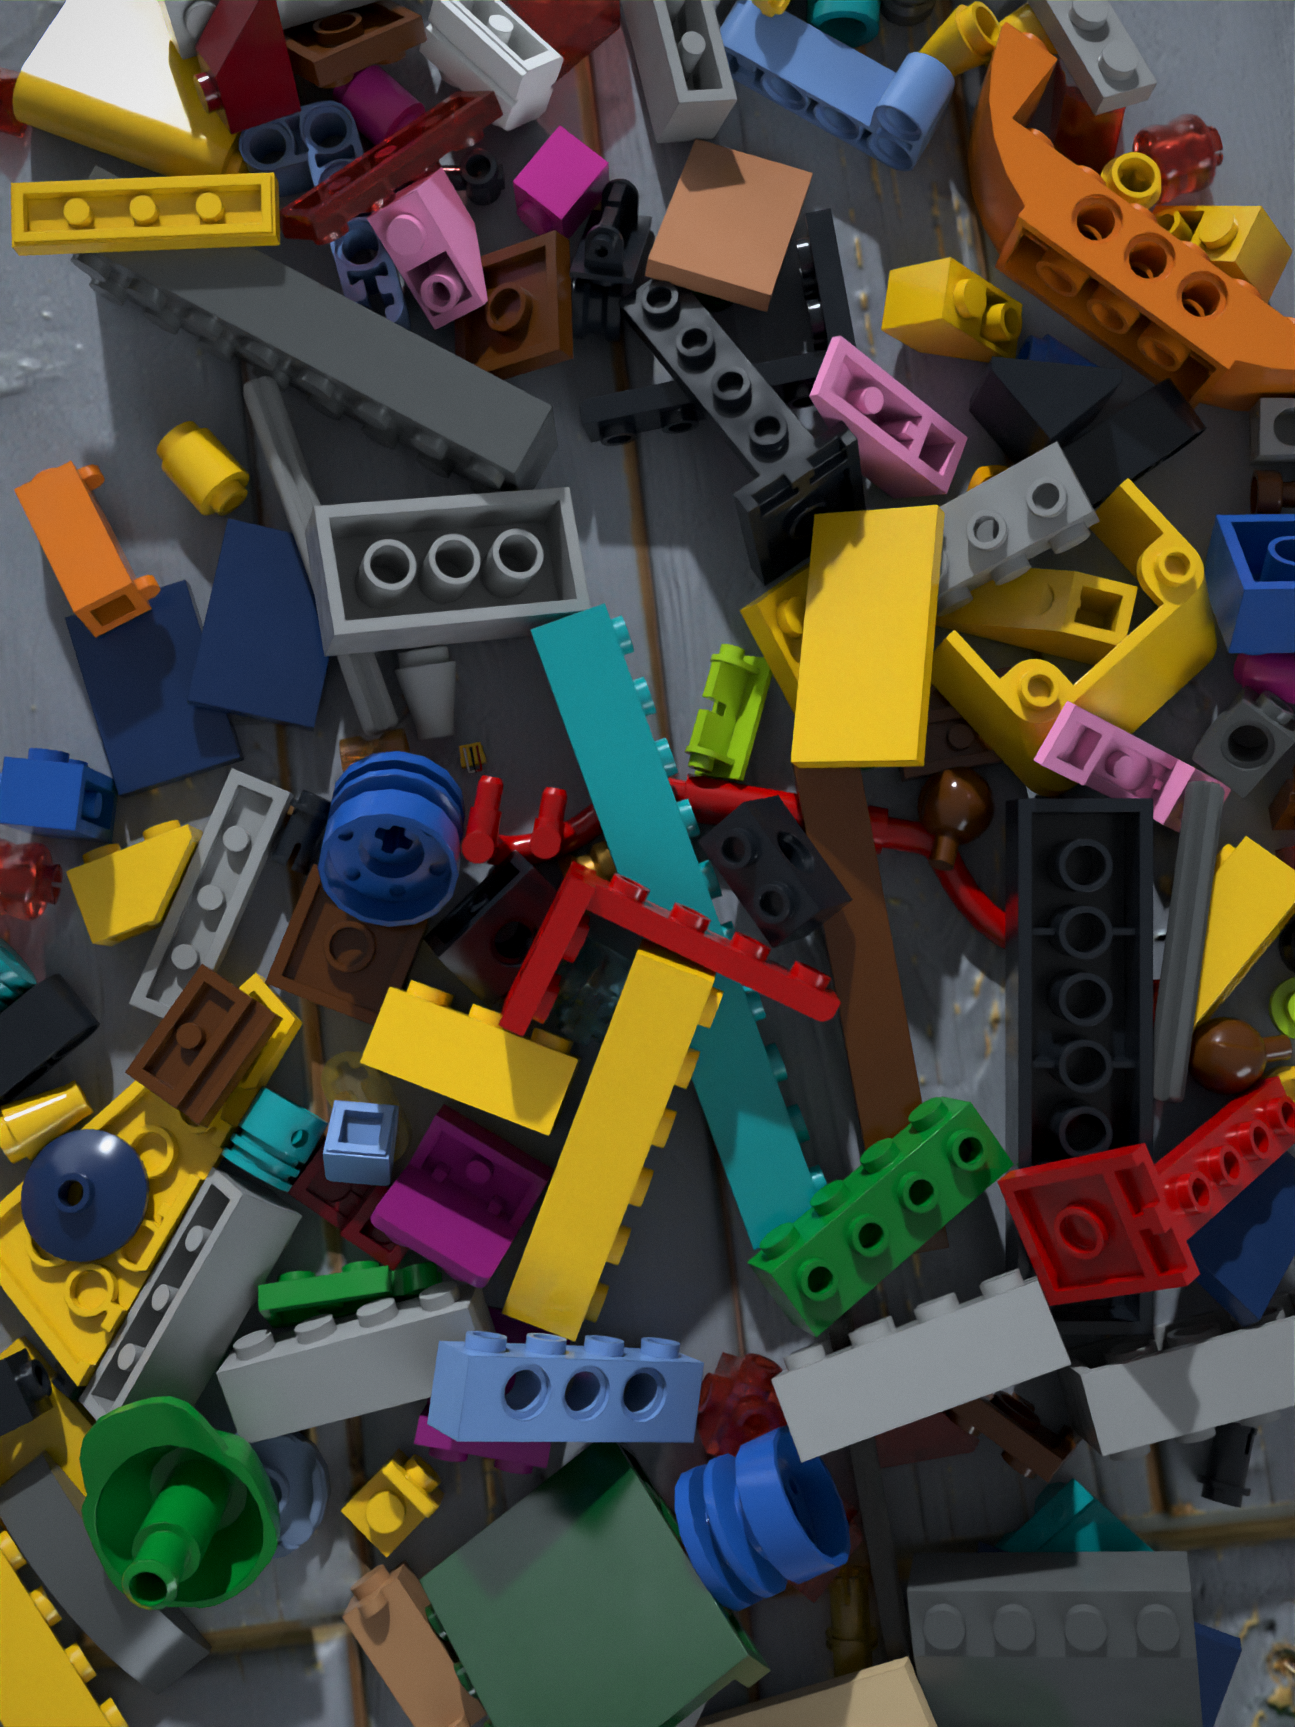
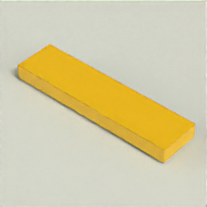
M271 172L11 183L12 248L19 256L277 246L280 245L279 182L275 173Z

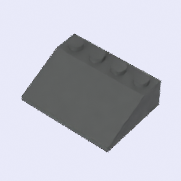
M1187 1551L939 1552L913 1554L907 1587L913 1656L918 1681L937 1727H1203Z

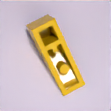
M1247 836L1244 837L1236 848L1228 843L1216 855L1193 1033L1197 1029L1196 1027L1209 1020L1295 915V870Z

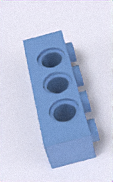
M467 1331L465 1342L439 1341L427 1424L457 1442L694 1443L704 1362L679 1353V1342L663 1338L644 1337L641 1338L640 1347H624L625 1341L618 1338L587 1335L585 1336L584 1346L566 1345L567 1339L557 1335L528 1333L526 1343L523 1344L507 1343V1336L498 1333ZM516 1373L515 1384L512 1390L505 1396L506 1384ZM574 1376L573 1386L565 1396L567 1384ZM630 1380L628 1390L624 1394L625 1386L627 1382Z

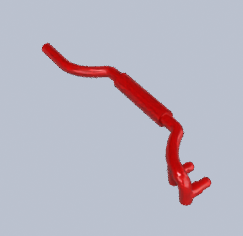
M688 773L687 781L668 778L676 802L688 799L697 823L716 826L743 802L778 795L804 831L798 795L796 793L707 778V776ZM482 775L478 781L474 807L470 806L466 834L461 846L464 857L475 864L481 863L498 866L516 849L531 865L565 856L587 845L601 835L603 831L593 803L589 804L575 816L564 821L568 799L566 790L546 787L542 792L538 818H535L533 833L499 834L502 812L499 810L504 787L501 778ZM868 806L876 855H880L882 848L919 854L929 861L935 836L928 833L920 822L888 817V808ZM958 851L953 870L944 871L935 868L933 870L942 888L966 920L995 945L1005 949V912L997 907L977 885Z

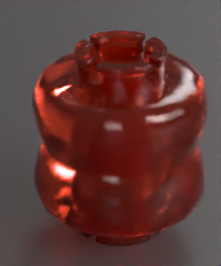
M1192 113L1182 114L1166 125L1155 124L1142 128L1135 135L1132 144V152L1147 155L1159 167L1161 173V194L1155 203L1156 205L1166 204L1180 194H1194L1204 191L1213 183L1216 167L1220 166L1223 162V154L1221 152L1215 154L1216 151L1223 150L1222 141L1217 129L1213 128L1212 125L1207 126L1200 116Z
M0 838V916L8 914L13 918L23 921L36 920L43 915L48 902L55 905L59 900L61 888L53 887L52 882L62 883V867L60 864L53 865L51 851L42 843L24 842L15 844Z

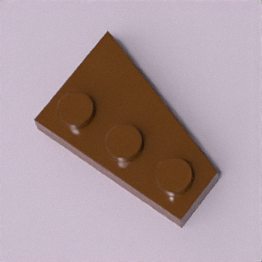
M1000 1390L994 1394L991 1393L946 1411L947 1417L966 1433L976 1437L983 1433L1003 1448L1002 1458L1018 1473L1030 1479H1035L1038 1475L1047 1483L1067 1462L1083 1439L1065 1424L1058 1434L1041 1425L1040 1419L1034 1413L1035 1406L1014 1392L1010 1395Z

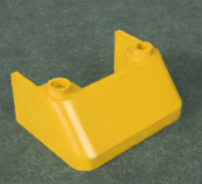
M1129 478L1121 483L1095 511L1100 521L1089 528L1138 580L1143 591L1159 608L1074 685L1056 666L1041 659L1024 660L1011 668L1003 677L999 678L956 630L951 632L933 651L931 683L1031 791L1042 796H1058L1078 784L1033 761L1067 701L1132 734L1208 665L1216 653L1217 637L1202 559L1191 544Z

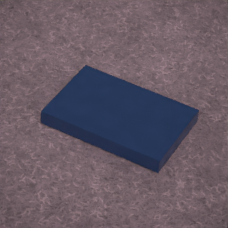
M228 518L187 696L188 705L314 732L330 656L324 657L315 594L293 533Z
M186 580L160 587L158 595L148 600L152 607L151 610L96 638L75 614L65 617L118 795L123 798L244 760L230 713L188 705L187 703L203 624L191 585Z
M1288 1151L1283 1153L1187 1240V1244L1200 1272V1275L1194 1280L1244 1328L1260 1321L1295 1256V1158Z

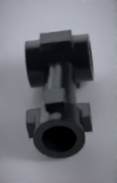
M476 148L466 152L461 158L460 165L418 166L415 154H400V160H387L386 184L389 198L441 167L455 190L465 191L469 200L475 203V205L485 206L492 204L499 198L501 190L505 189L503 164L496 163L494 156L486 149Z

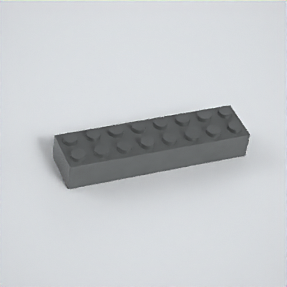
M95 166L88 180L121 178ZM252 247L73 254L71 262L91 277L92 280L89 286L110 302L123 306L127 299L144 308V316L161 329L172 334H177L180 328L199 337L197 342L199 346L214 357L231 363L235 356L254 367L252 373L257 378L263 376L273 377L277 381L280 391L285 392L289 385L308 395L307 403L323 415L334 420H340L344 414L363 424L361 431L376 443L389 449H394L397 443L416 452L418 454L416 457L418 463L436 475L449 478L453 472L472 482L471 490L475 494L534 489L558 447L553 407L548 403Z

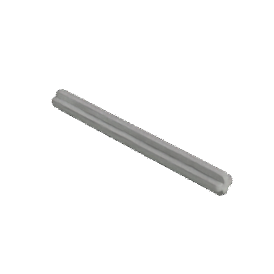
M263 376L246 382L243 387V396L314 591L305 530L313 507L321 506L277 381L271 376ZM374 652L336 655L364 733L367 736H375L394 729L398 718Z

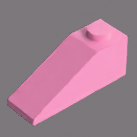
M842 336L832 337L809 397L829 429L843 421L856 436L862 475L894 499L947 494L968 437Z

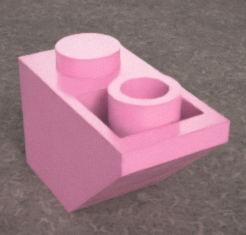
M442 167L393 194L367 217V220L434 330L483 306L488 301L475 223Z

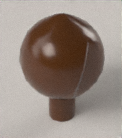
M958 766L943 769L932 775L921 788L917 804L919 821L928 833L935 836L928 861L929 865L939 870H953L959 845L967 844L979 838L987 830L994 817L995 801L992 789L988 782L970 767Z
M1222 1016L1209 1019L1196 1027L1197 1029L1192 1034L1188 1071L1195 1082L1209 1092L1224 1095L1239 1094L1248 1090L1261 1078L1268 1062L1290 1059L1293 1050L1292 1044L1285 1034L1261 1037L1259 1032L1250 1024L1235 1017Z

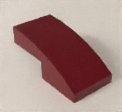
M324 1136L306 1163L301 1167L297 1178L294 1177L291 1181L292 1186L287 1193L339 1228L342 1237L384 1266L388 1265L394 1271L410 1248L392 1242L370 1220L376 1206L392 1184L379 1186L327 1180L323 1161V1150L326 1136Z

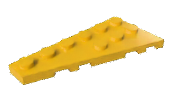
M257 973L253 974L239 988L272 1012L281 1016L283 1020L208 1128L197 1125L190 1117L169 1105L135 1080L81 1129L101 1130L122 1138L135 1149L146 1168L149 1179L147 1211L138 1231L126 1245L105 1258L90 1262H75L57 1258L46 1252L35 1242L25 1225L21 1209L23 1182L0 1202V1286L77 1387L88 1385L212 1167L217 1168L224 1157L221 1155L222 1151L226 1146L230 1147L232 1144L231 1136L234 1132H239L241 1128L238 1126L262 1085L266 1086L303 1024L274 988L265 983L266 979ZM78 1181L71 1185L68 1192V1201L72 1206L78 1204L83 1197V1187Z

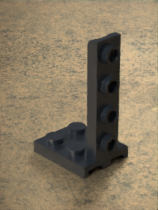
M831 208L805 213L807 237L796 239L804 299L807 301L814 352L752 364L790 409L814 406L809 395L832 337L842 336L856 347ZM675 380L591 397L584 400L580 406L581 423L591 443L601 441V444L605 446L624 445L638 438L637 433L661 428L664 433L668 434L687 432L698 427L700 420L706 419Z
M652 278L618 301L620 310L628 324L755 478L733 493L751 569L764 586L811 555L814 514L866 510L856 436L843 421H840L814 439L689 289Z

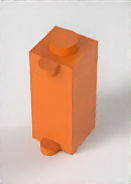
M69 461L59 467L39 472L31 481L15 488L14 491L73 612L96 638L151 610L152 607L148 600L158 595L160 587L153 575L137 578L93 492L94 489L100 487L105 481L99 466L91 464L77 469L73 462Z

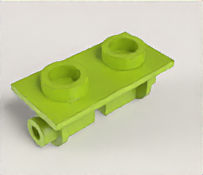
M721 644L719 654L711 655V666L702 697L713 701L712 711L706 709L698 710L691 739L685 749V753L690 755L688 767L695 770L694 774L744 781L773 675L764 657L744 656V649L730 644Z

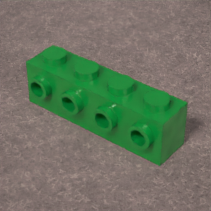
M943 1096L934 1097L923 1102L909 1115L908 1120L910 1124L895 1137L876 1142L862 1154L859 1160L862 1164L843 1181L835 1180L822 1187L811 1198L810 1205L812 1207L795 1222H787L774 1228L762 1239L759 1245L761 1251L747 1263L793 1325L818 1337L1014 1165L971 1102Z

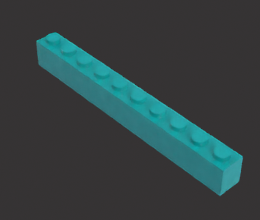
M603 603L530 629L617 873L648 888L651 891L647 898L648 901L671 911L675 902L690 907L711 919L708 930L731 940L736 931L732 921L720 924L712 902L713 899L722 896L710 860L698 863L690 841L691 838L701 835L688 799L676 802L668 780L669 777L679 774L666 737L654 741L646 719L647 716L657 713L644 676L632 680L624 658L625 655L635 651L622 615L610 619L606 605ZM716 972L712 987L724 992L710 1029L697 1025L689 1045L690 1048L700 1051L691 1079L752 1248L756 1250L760 1248V1242L770 1231L781 1224L795 1222L812 1207L810 1205L811 1198L827 1183L820 1165L817 1164L808 1168L800 1144L809 1141L810 1136L798 1104L786 1107L778 1083L787 1080L788 1075L776 1043L764 1046L756 1022L766 1018L758 992Z

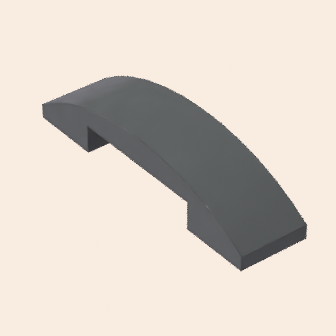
M44 1450L0 1485V1518L35 1573L78 1626L117 1665L142 1685L159 1695L211 1652L212 1646L179 1607H165L160 1610L139 1608L116 1588L108 1578L96 1555L83 1524L81 1509L86 1497L49 1453Z

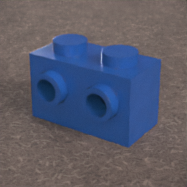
M29 748L28 759L4 756L2 773H0V824L35 836L112 844L118 792L113 778L88 767L87 762L69 759L70 754L62 751Z

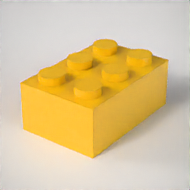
M411 980L407 990L389 987L360 1063L549 1136L555 1130L582 1060L581 1057L570 1053L574 1041L541 1028H534L531 1038L527 1036L522 1037L498 1025L501 1016L500 1012L481 1005L472 1004L470 1012L467 1014L450 1007L455 995L421 982Z

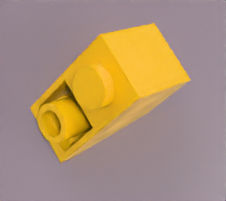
M1155 206L1152 214L1156 217L1158 225L1180 241H1189L1202 248L1213 265L1231 278L1241 279L1253 285L1261 294L1262 300L1268 304L1293 251L1262 206Z
M952 257L890 270L881 330L920 353L987 363L990 362L992 356L1015 359L1018 337L1022 330L1021 314L1023 304Z
M179 820L167 821L143 831L142 835L145 841L122 850L119 843L98 847L82 855L83 865L66 871L92 944L110 947L163 926L203 835L201 830L188 824L181 826Z

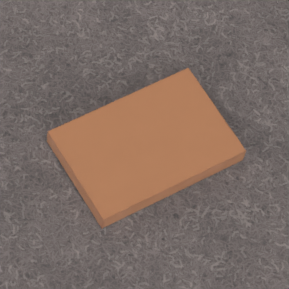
M695 139L649 254L645 276L767 312L809 191L813 173Z

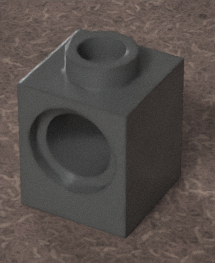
M1246 685L1197 740L1192 760L1244 799L1295 743V721L1292 719L1295 713L1284 700L1274 693L1264 690L1259 695ZM1251 725L1261 729L1267 736V740L1260 746L1249 748L1238 744L1233 739L1231 733L1238 727Z

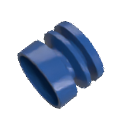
M402 751L373 753L351 764L336 781L317 868L323 890L339 909L362 922L386 927L416 924L437 914L453 897L459 876L461 841L464 832L463 825L466 809L461 788L449 772L424 756Z
M788 1425L776 1428L740 1445L736 1457L729 1453L720 1455L709 1460L708 1464L694 1467L680 1474L675 1485L674 1505L680 1537L696 1573L706 1589L722 1606L738 1612L761 1601L762 1598L767 1599L784 1591L788 1580L801 1584L847 1563L851 1544L849 1524L842 1499L828 1468L820 1456L801 1463Z

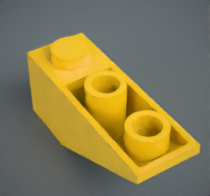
M1030 568L1023 575L1005 584L996 585L992 579L970 591L973 600L964 607L945 616H938L936 614V626L1095 666L1127 637L1138 587L1077 571Z

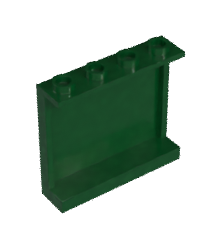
M623 1442L592 1443L419 1579L430 1601V1604L425 1607V1613L430 1624L445 1641L450 1640L459 1658L454 1663V1670L459 1681L473 1698L480 1699L489 1716V1719L484 1722V1727H675L734 1679L750 1688L771 1671L734 1611L722 1606L704 1586L690 1562L680 1537L677 1520L633 1450Z

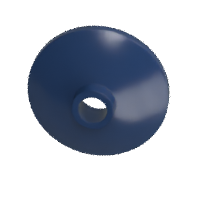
M83 1129L66 1133L46 1145L37 1154L28 1168L21 1192V1209L25 1225L35 1242L46 1252L57 1258L75 1262H90L105 1258L126 1245L142 1224L149 1202V1179L140 1156L122 1138L109 1132L94 1129ZM78 1181L83 1187V1197L78 1204L72 1206L68 1201V1192L71 1185Z

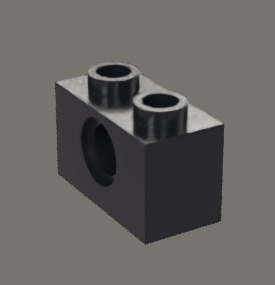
M778 795L743 802L698 841L772 948L807 937L853 900Z
M515 849L423 939L438 959L490 1009L500 998H506L557 894V890ZM509 922H518L517 931L511 939L506 942L495 943L496 934L502 926Z

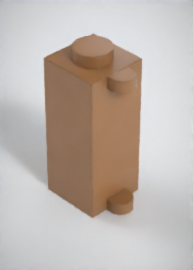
M404 1560L389 1572L381 1564L361 1577L350 1588L354 1597L351 1598L342 1618L413 1726L471 1727L485 1717L487 1713L480 1699L473 1698L465 1690L455 1673L454 1663L459 1658L450 1640L445 1641L430 1624L425 1613V1607L430 1604V1601L407 1561Z

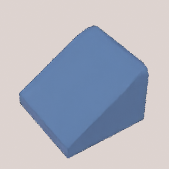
M334 1100L323 1150L324 1170L327 1180L379 1186L390 1184L399 1106Z

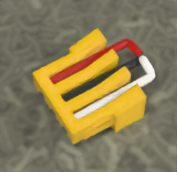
M481 742L459 746L462 769L467 768L468 773L482 771V765L487 764Z

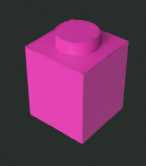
M559 125L513 180L518 217L530 230L539 236L556 230L569 239L601 201L603 189L609 182V162Z

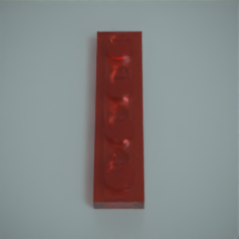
M456 91L279 210L280 229L284 237L287 239L313 240L315 245H324L344 236L350 229L347 222L362 212H373L390 204L396 198L394 190L405 182L417 181L435 173L441 167L439 159L450 151L462 150L481 141L485 136L483 129L503 116L495 92Z

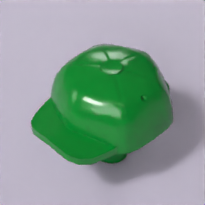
M171 1396L151 1397L118 1407L101 1416L86 1433L79 1457L84 1487L87 1493L81 1509L83 1524L108 1578L119 1591L127 1596L130 1602L139 1608L147 1610H160L165 1607H196L200 1609L216 1606L238 1595L250 1586L270 1563L277 1549L281 1531L279 1504L270 1479L257 1453L243 1437L214 1429L203 1415L187 1401Z

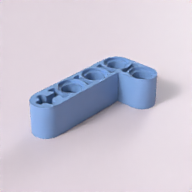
M737 0L720 27L732 79L896 170L911 171L915 167L946 114L955 86V79L950 70L936 58L925 53H909L898 71L894 72L787 11L780 15L775 14L773 17L763 15L761 10L752 4L751 0Z
M332 100L318 101L301 106L302 111L242 131L239 138V151L249 173L274 172L279 182V197H286L315 189L344 296L373 311L369 295H375L380 292L385 307L386 319L411 331V318L397 268L367 220V217L380 206L363 145L350 110L341 103ZM339 135L345 137L339 145L333 148L320 146L324 139L330 136ZM273 151L285 153L279 161L273 164L260 163L268 153ZM347 192L361 194L357 202L349 206L335 204L336 200ZM362 249H372L378 252L377 256L367 264L357 265L350 262L353 255Z

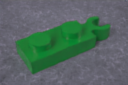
M357 1261L344 1265L341 1268V1273L316 1276L314 1272L292 1271L281 1274L277 1277L276 1283L258 1285L259 1312L273 1329L296 1326L302 1321L319 1314L329 1313L333 1315L334 1319L352 1315L363 1305L380 1298L392 1297L396 1303L419 1297V1294L428 1287L443 1282L442 1273L437 1271V1264L434 1262L417 1263L401 1270L391 1271L388 1265L380 1266L378 1262Z

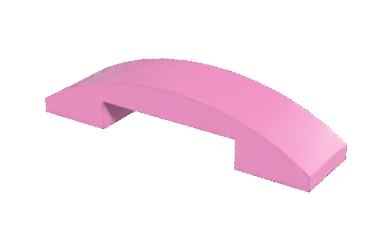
M1069 701L1065 703L1033 760L1078 784L1086 785L1110 798H1153V819L1179 833L1185 791L1189 782L1209 781L1220 784L1225 792L1223 804L1231 792V789L1221 781Z

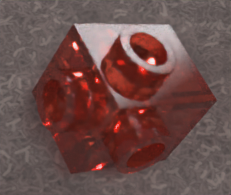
M722 1352L714 1374L707 1373L701 1383L696 1427L706 1453L716 1456L729 1453L736 1457L740 1445L776 1428L787 1425L771 1381L772 1378L782 1372V1368L776 1362L754 1353H748L744 1358Z

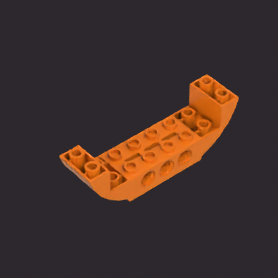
M1005 22L1001 28L982 81L971 118L967 157L972 195L982 225L1000 255L995 268L1153 384L1157 385L1161 381L1171 378L1193 410L1199 403L1233 411H1250L1260 398H1295V318L1283 316L1264 302L1259 291L1250 283L1241 279H1233L1213 265L1202 248L1189 241H1180L1158 225L1156 217L1147 208L1136 203H1128L1106 187L1105 181L1096 171L1087 166H1077L1056 151L1053 143L1045 134L1034 128H1026L1033 119L1058 59L1048 52L1047 47L1038 37L1028 32H1020L1008 22Z

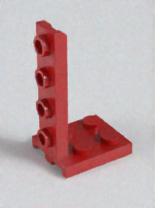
M573 860L505 998L498 1025L523 1037L532 1019L544 1024L561 988L558 985L562 975L555 971L561 959L572 964L574 963L590 930L588 923L591 916L584 914L585 910L597 914L817 1021L825 1022L832 1019L841 1001L834 990L827 987L831 978L820 970L795 960L792 968L789 969L768 959L771 948L760 941L735 931L732 939L729 940L708 930L711 919L700 912L677 902L674 903L671 911L648 901L647 898L651 891L640 883L617 873H614L609 882L596 876V871Z
M1279 1076L1263 1079L1239 1094L1155 1164L1152 1161L1146 1144L1141 1143L1012 1170L999 1179L997 1183L1049 1306L1188 1286L1200 1275V1272L1187 1244V1240L1295 1144V1102L1287 1096Z

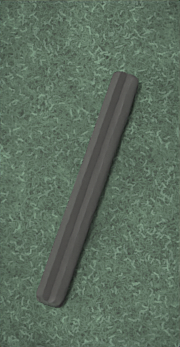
M1192 781L1186 786L1153 1027V1100L1168 1103H1180L1184 1099L1225 794L1220 784L1209 781Z

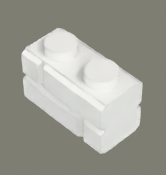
M433 0L428 18L431 24L425 28L427 41L421 43L419 51L439 69L442 79L448 84L460 88L481 108L482 114L487 121L502 127L507 132L539 118L546 111L553 91L551 85L557 80L564 58L501 0Z

